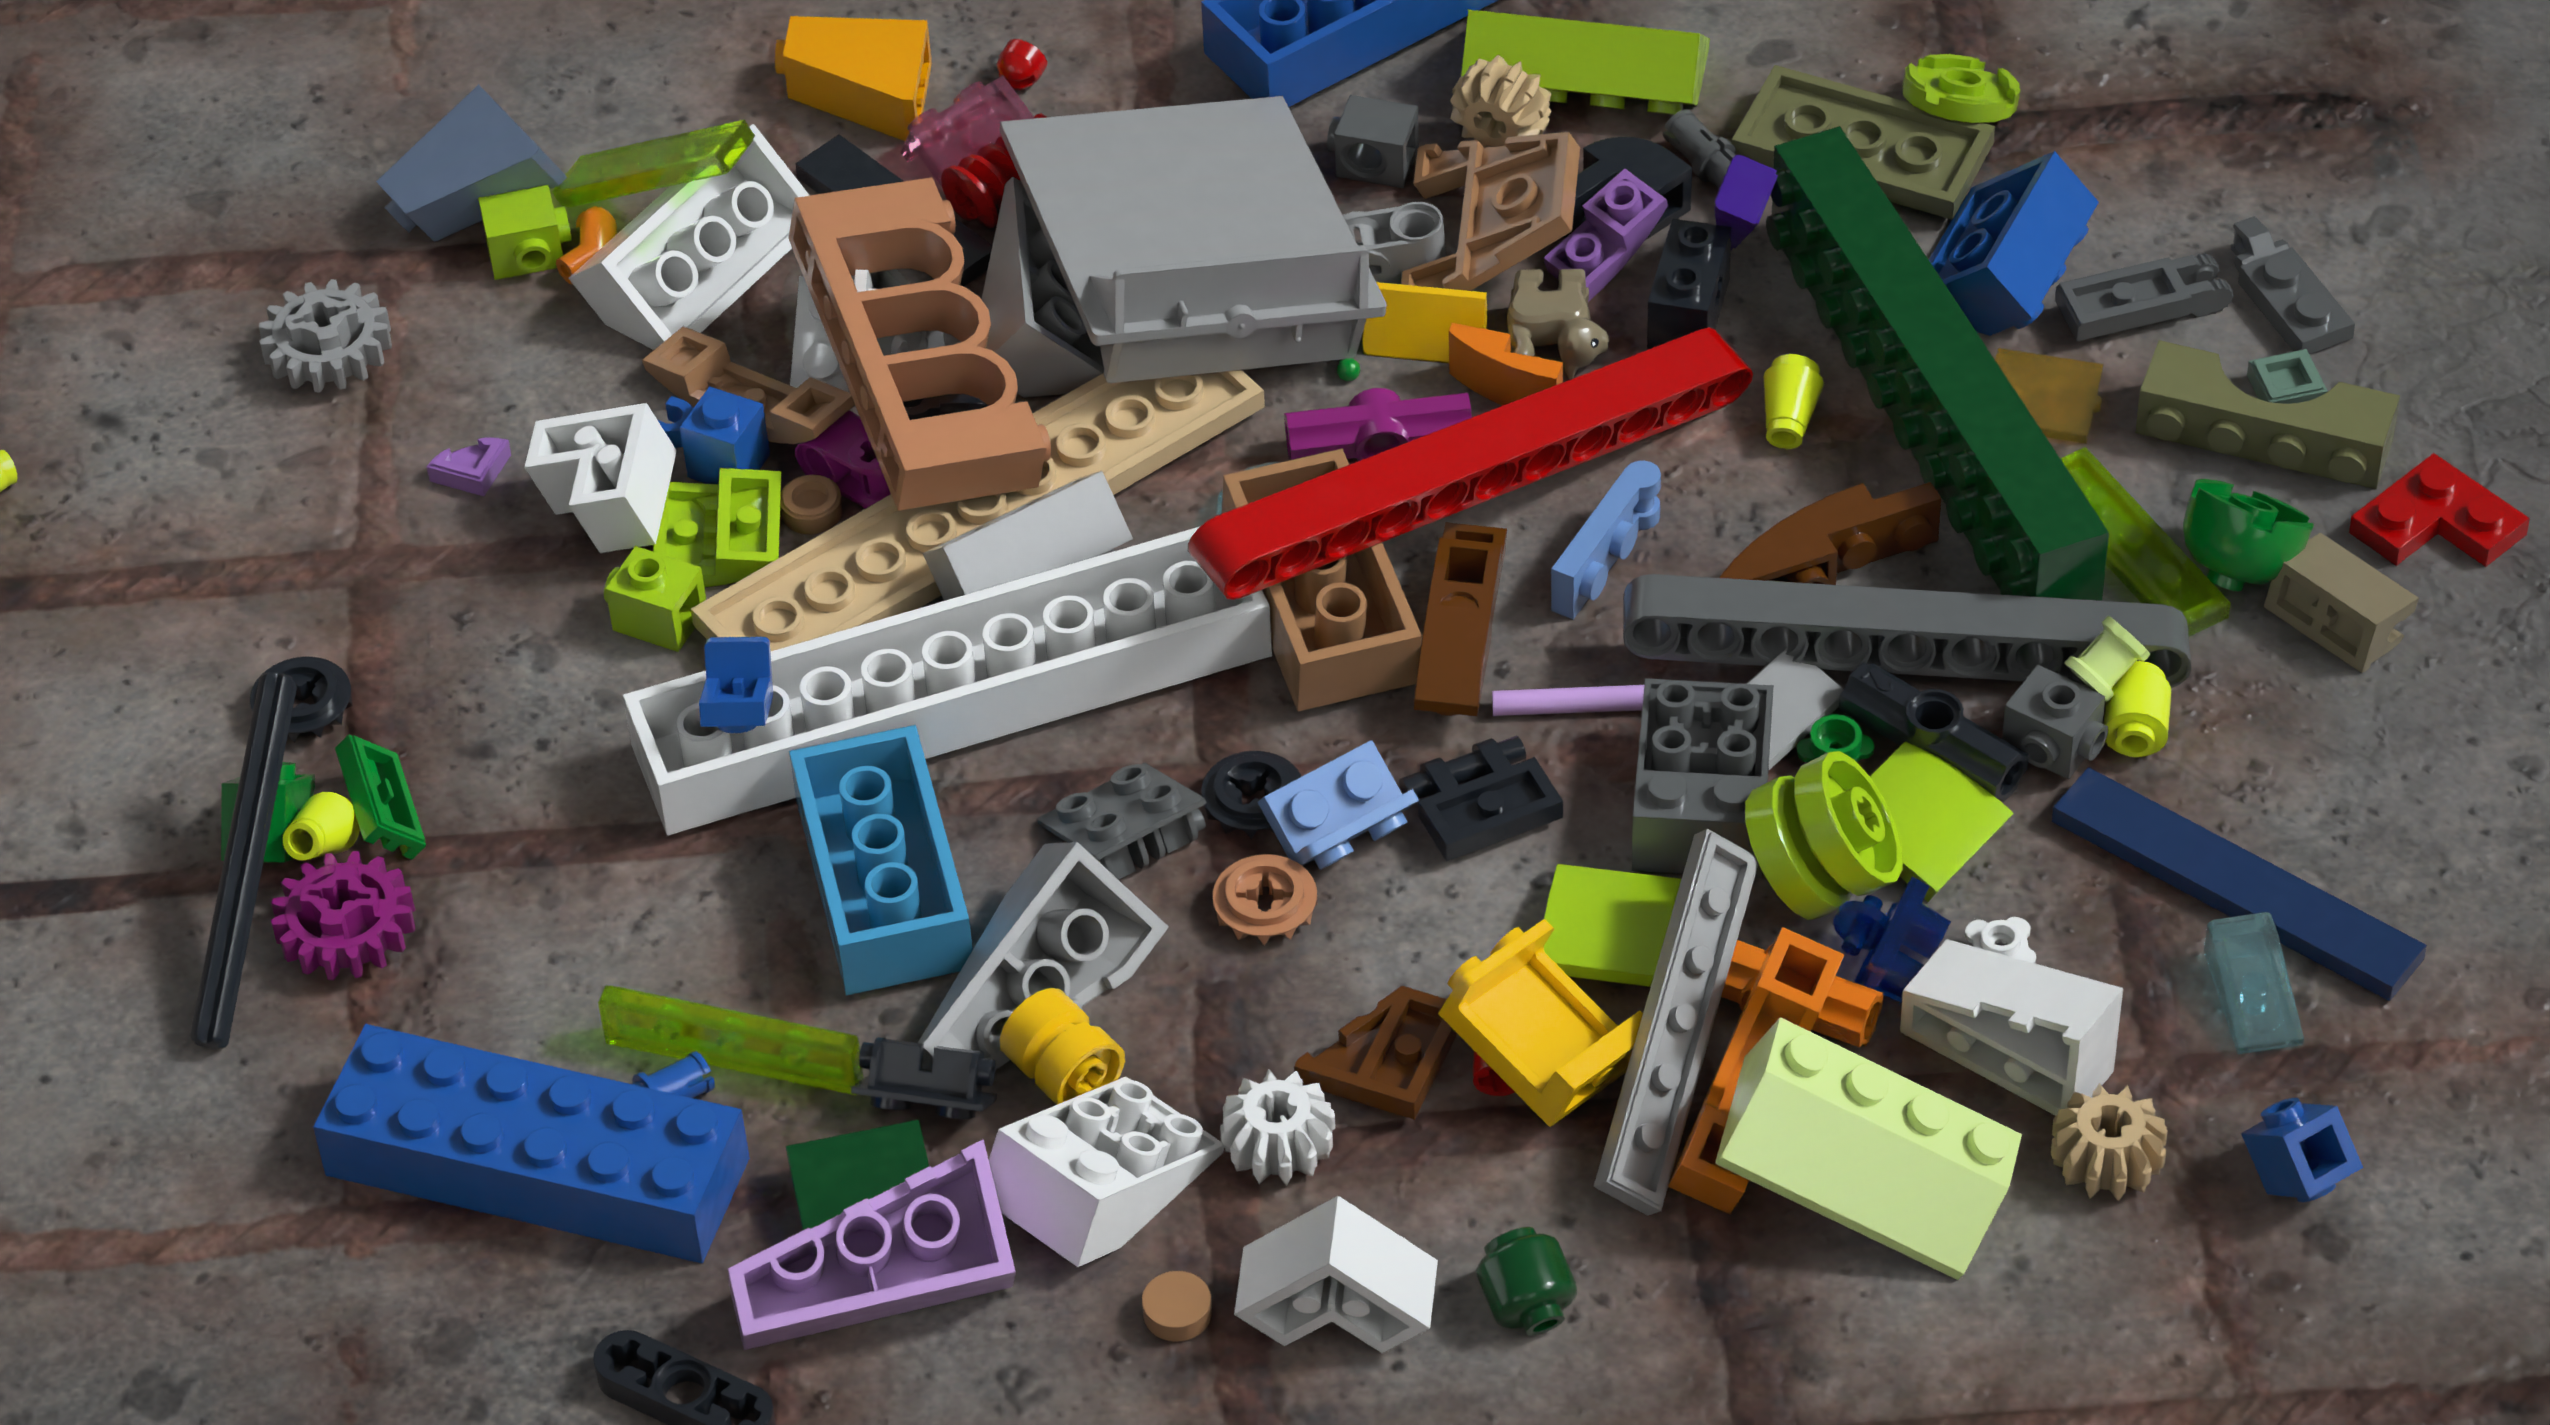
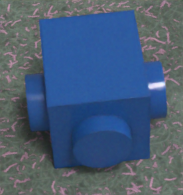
M2299 1098L2282 1100L2261 1112L2263 1121L2241 1133L2268 1195L2296 1197L2298 1202L2312 1201L2330 1193L2335 1189L2337 1182L2363 1168L2337 1106L2301 1103Z

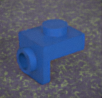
M767 637L708 638L704 646L706 681L699 701L700 727H718L720 731L726 733H744L753 730L756 726H765L773 699L770 640Z

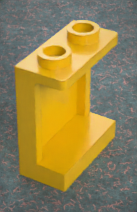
M1543 919L1526 932H1523L1519 927L1512 929L1495 945L1490 956L1482 962L1474 956L1463 963L1453 973L1447 983L1452 992L1438 1014L1551 1127L1626 1073L1643 1013L1638 1011L1618 1026L1545 953L1544 945L1554 931V928Z

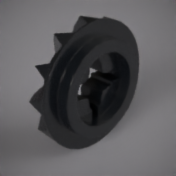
M310 656L295 657L281 661L264 672L281 673L291 676L297 685L295 698L303 701L310 695L313 696L314 704L308 705L301 702L293 708L288 736L294 743L302 733L311 731L321 738L324 726L328 724L342 725L344 710L353 706L351 684L347 674L341 667L329 660ZM259 678L254 683L250 694V705L252 713L254 709Z
M1244 751L1225 757L1208 771L1202 784V797L1205 798L1207 803L1205 804L1207 818L1209 820H1218L1225 834L1241 829L1252 839L1257 830L1268 829L1274 833L1258 804V801L1261 799L1255 798L1249 804L1243 805L1242 793L1252 796L1258 790L1261 791L1264 788L1266 796L1297 780L1302 775L1290 761L1270 752Z

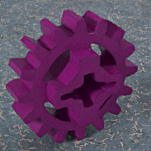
M352 851L347 862L337 863L335 856L332 853L325 854L324 867L316 869L305 862L300 865L303 879L297 881L285 878L281 882L285 897L272 899L271 905L275 918L271 919L276 943L281 944L284 959L287 962L299 959L304 974L309 975L319 966L325 967L327 980H334L339 974L340 968H350V972L355 978L362 977V964L371 961L381 969L387 966L384 952L387 949L394 952H403L406 948L403 934L412 933L415 930L412 912L416 910L410 886H405L403 874L399 868L387 872L383 857L377 856L368 865H365L361 862L359 851Z

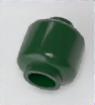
M1521 1227L1503 1233L1491 1240L1484 1248L1486 1255L1478 1264L1476 1273L1498 1325L1509 1329L1524 1328L1527 1335L1542 1334L1559 1326L1565 1320L1562 1311L1576 1298L1577 1286L1557 1239L1547 1234H1536L1535 1229L1532 1227Z

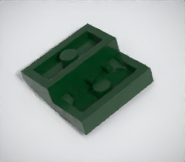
M919 1120L785 1146L802 1231L807 1228L812 1229L843 1213L844 1209L866 1198L869 1200L905 1182V1179L929 1167Z

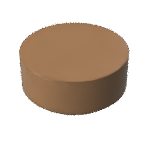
M804 475L795 478L786 484L781 491L780 507L782 519L786 526L795 532L802 534L822 533L834 527L842 517L843 506L840 489L833 480L825 476Z
M1184 1271L1163 1273L1151 1280L1143 1292L1142 1308L1144 1322L1147 1328L1161 1339L1168 1341L1189 1340L1201 1334L1210 1323L1212 1317L1210 1290L1200 1277Z

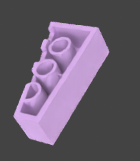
M984 1140L961 1150L960 1154L932 1168L929 1166L905 1179V1182L869 1200L866 1198L844 1209L843 1213L812 1229L807 1228L728 1268L729 1287L744 1350L1011 1288L1015 1278V1267Z

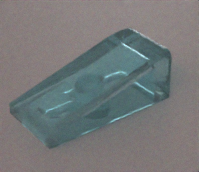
M2268 912L2210 921L2206 928L2204 954L2237 1054L2303 1045L2304 1036L2280 939L2272 915Z

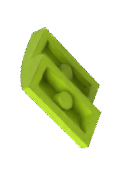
M720 468L718 484L670 482L657 541L653 545V552L701 567L704 587L737 583L779 559L781 471Z
M1904 742L1870 776L1885 799L1897 826L1903 850V870L1900 877L1927 902L1957 874L2014 814L1999 799L1962 771L1928 751L1908 742Z
M1557 864L1544 919L1554 928V931L1544 945L1545 953L1569 977L1651 987L1681 879Z

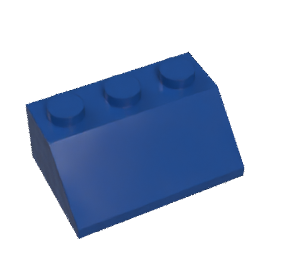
M2053 151L1971 187L1931 254L1929 261L1976 332L1991 336L2013 326L2016 329L2024 328L2042 313L2044 309L2042 301L2051 285L2057 282L2065 273L2066 265L2064 262L2072 248L2086 236L2089 230L2086 224L2099 201L2061 157Z

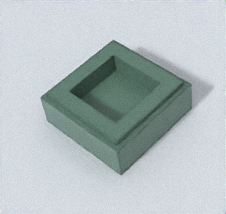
M2307 349L2254 359L2248 362L2247 377L2260 400L2292 404L2309 401L2328 392Z

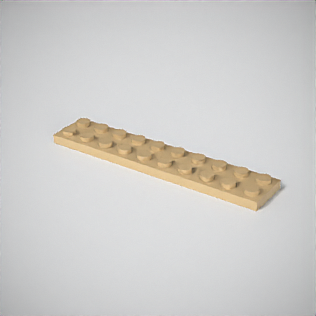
M1242 370L1119 383H1108L1104 373L1033 413L1037 425L1043 424L1046 427L1051 444V456L1048 461L1043 463L1038 488L901 511L897 510L892 495H889L691 608L693 626L706 639L711 637H767L770 640V650L774 651L918 609L941 596L940 590L923 556L924 552L1069 482L1096 472L1103 471L1113 495L1263 409L1265 407L1264 390Z

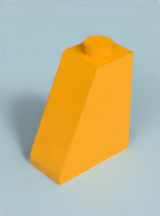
M790 16L786 39H778L775 47V70L777 74H785L789 99L905 142H918L932 65L928 20Z

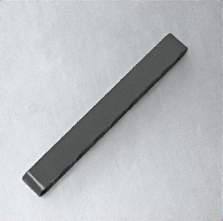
M1662 574L1642 575L1633 579L1626 586L1623 594L1624 644L1633 654L1648 659L1767 666L1788 648L1786 655L1794 656L1793 662L1815 665L1820 669L1854 671L1865 662L1868 665L1873 663L1888 673L2025 681L2034 668L2040 665L2072 681L2085 684L2064 662L2070 656L2078 658L2104 630L2101 622L2107 616H2110L2149 651L2151 655L2145 662L2158 666L2164 672L2171 688L2182 684L2189 677L2192 670L2187 619L2175 607L2162 604Z

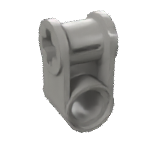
M1411 202L1398 207L1367 212H1350L1343 215L1354 239V229L1357 228L1360 231L1362 242L1357 243V245H1364L1369 252V269L1376 282L1399 284L1402 279V271L1446 257L1443 216L1440 210L1432 204Z

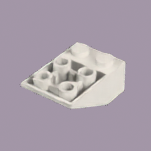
M1125 1076L998 1129L990 1154L989 1164L1001 1213L1076 1267H1080L1120 1249L1223 1153L1225 1145H1222V1142L1204 1131L1198 1121L1178 1113L1155 1097L1147 1086L1130 1080Z

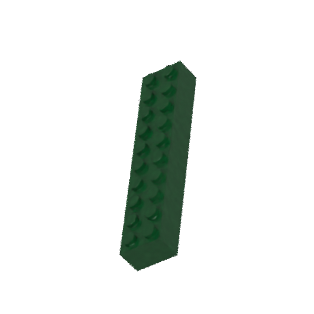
M1838 126L1775 145L1773 169L1777 170L1776 174L1778 176L1770 194L1772 198V215L1766 218V230L1769 240L1776 250L1782 249L1789 259L1797 285L1801 289L1807 288L1814 298L1819 318L1824 327L1827 329L1833 328L1839 337L1848 365L1853 369L1858 368L1867 381L1868 392L1876 408H1884L1893 422L1895 436L1900 446L1904 450L1910 449L1919 462L1924 483L1931 482L1944 501L1953 529L1957 533L1963 532L1973 547L1977 566L1982 574L1992 576L2000 589L2001 595L2102 601L2109 531L1842 128Z

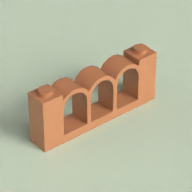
M933 177L794 198L788 237L898 511L1038 488L1043 463L1048 461L1051 456L1050 438L1046 427L1043 424L1037 425L1027 401L1015 403L1018 391L1016 373L1004 358L992 350L986 349L991 327L989 310L979 296L966 287L960 286L965 261L962 246L954 237L955 215L951 203L948 200H942ZM856 269L868 270L869 273L893 269H915L927 273L934 279L926 282L857 292L851 276L855 275ZM920 331H940L954 336L961 342L954 345L884 356L877 338ZM947 394H966L976 397L989 405L981 409L910 420L903 402Z

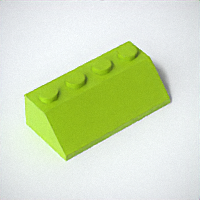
M1468 9L1461 77L1465 75L1468 68L1474 65L1479 58L1491 62L1497 55H1500L1508 65L1514 66L1521 61L1522 70L1528 75H1540L1539 87L1552 93L1549 102L1567 103V94L1571 92L1590 94L1589 106L1624 109L1625 98L1648 101L1647 112L1674 115L1683 110V104L1698 105L1710 38L1701 33Z

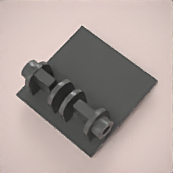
M1147 763L1134 764L1117 770L1111 776L1110 781L1087 793H1075L1063 798L1057 803L1056 809L1038 817L1037 822L1040 826L1066 842H1078L1119 880L1136 871L1134 864L1139 868L1149 865L1147 851L1153 858L1159 860L1165 856L1166 852L1169 854L1197 840L1198 831L1206 826L1204 817L1198 808L1207 803L1204 797Z

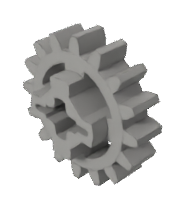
M330 279L324 290H317L312 282L305 283V294L298 297L296 294L286 291L283 293L284 307L268 306L266 310L269 321L259 323L261 336L259 342L265 365H271L274 378L280 379L288 375L291 388L294 389L299 388L305 381H311L314 392H321L325 382L334 381L335 385L341 390L346 388V378L351 375L364 381L368 378L366 365L382 366L384 364L382 350L391 349L392 347L391 327L386 307H380L378 296L374 292L362 296L360 284L353 283L345 291L338 289L336 280Z

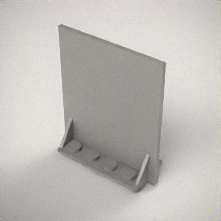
M1283 96L1000 122L999 132L1091 342L1094 345H1100L1104 377L1108 383L1353 358L1357 354L1366 319L1385 316L1387 303L1369 269V252L1364 245H1357Z

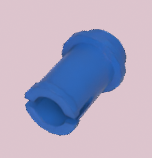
M697 1051L650 1075L639 1072L632 1078L633 1085L690 1098L711 1092L715 1088L713 1077L709 1076L705 1079L702 1077V1075L711 1072V1069L703 1056Z

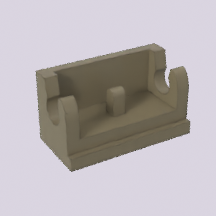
M2319 533L2308 540L2302 552L2290 561L2283 562V567L2278 576L2270 583L2264 608L2363 673L2370 668L2371 663L2390 652L2401 642L2404 635L2394 629V627L2415 612L2419 597L2327 536Z

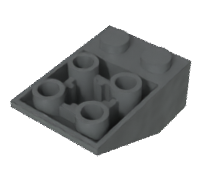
M1645 678L1633 808L1632 871L1683 874L1694 834L1705 829L1713 831L1755 855L1745 823V801L1752 790L1768 783L1774 685ZM1759 864L1755 878H1762V870Z

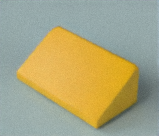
M1376 282L1387 303L1386 314L1383 317L1366 319L1362 340L1363 353L1368 356L1449 363V329L1452 323L1487 329V292Z

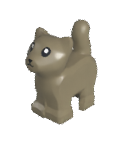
M1541 269L1517 271L1515 273L1514 287L1511 289L1507 316V330L1511 336L1512 350L1517 354L1534 356V348L1558 344L1565 373L1568 379H1573L1579 368L1590 365L1599 354L1606 352L1609 346L1607 332L1593 321H1590L1591 317L1588 307L1589 288L1586 287L1585 271L1583 269H1561L1558 276V290L1540 291L1538 289V286L1543 282V271Z

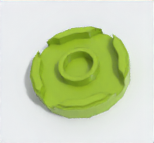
M1937 54L1918 59L1917 67L1910 63L1905 68L1902 93L1913 106L1928 114L1953 121L1988 123L2007 119L2017 111L2020 86L2019 82L2003 68H1998L1997 75L1984 71L1985 62L1979 61L1977 58L1954 54Z

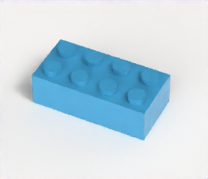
M916 725L789 751L796 802L846 996L960 972L973 951L970 921Z

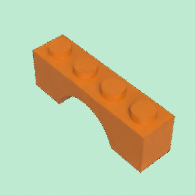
M1784 927L1781 928L1765 957L1669 1182V1188L1731 1214L1744 1194L1749 1180L1715 1164L1744 1057L1780 1017L1811 1032L1845 954Z

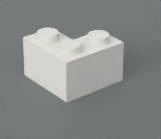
M642 403L536 421L524 468L555 515L573 512L598 551L603 553L634 548L635 546L642 547L656 544L677 450L648 404Z
M1336 1196L1243 1247L1234 1315L1283 1346L1330 1322H1334L1377 1351L1384 1353L1430 1329L1438 1260L1362 1212L1353 1204Z

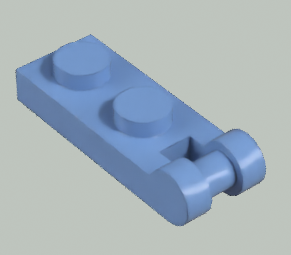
M1644 460L1630 463L1551 568V611L1574 620L1588 599L1595 600L1599 597L1606 584L1608 572L1617 559H1625L1630 554L1636 542L1638 530L1652 528L1659 522L1660 500L1656 495L1661 489V472L1657 465Z

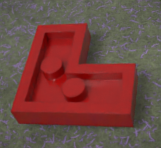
M2433 453L2351 516L2349 533L2396 566L2439 534L2487 567L2527 535L2530 518Z

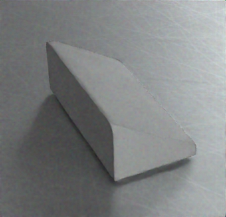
M1788 648L1747 683L1774 685L1769 770L1787 755L1800 740L1810 733L1813 724L1818 719L1830 715L1839 707V696L1844 690L1817 666L1793 662L1794 656L1786 655Z

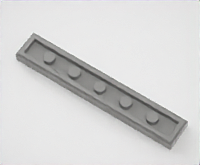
M1709 829L1694 834L1593 1186L1647 1216L1662 1210L1759 864L1755 855Z

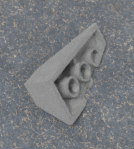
M1012 177L1005 184L981 299L989 310L991 321L986 349L992 350L1009 363L1016 373L1017 394L1026 398L1067 394L1104 373L1100 345H1094L1091 342L1021 181Z

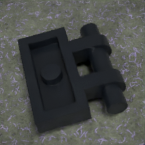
M1516 735L1498 743L1493 738L1474 744L1471 753L1446 762L1440 757L1421 764L1419 772L1399 779L1402 794L1413 789L1418 799H1420L1418 801L1419 818L1446 862L1563 818L1562 798L1537 759L1533 757L1525 760L1526 751L1519 736Z

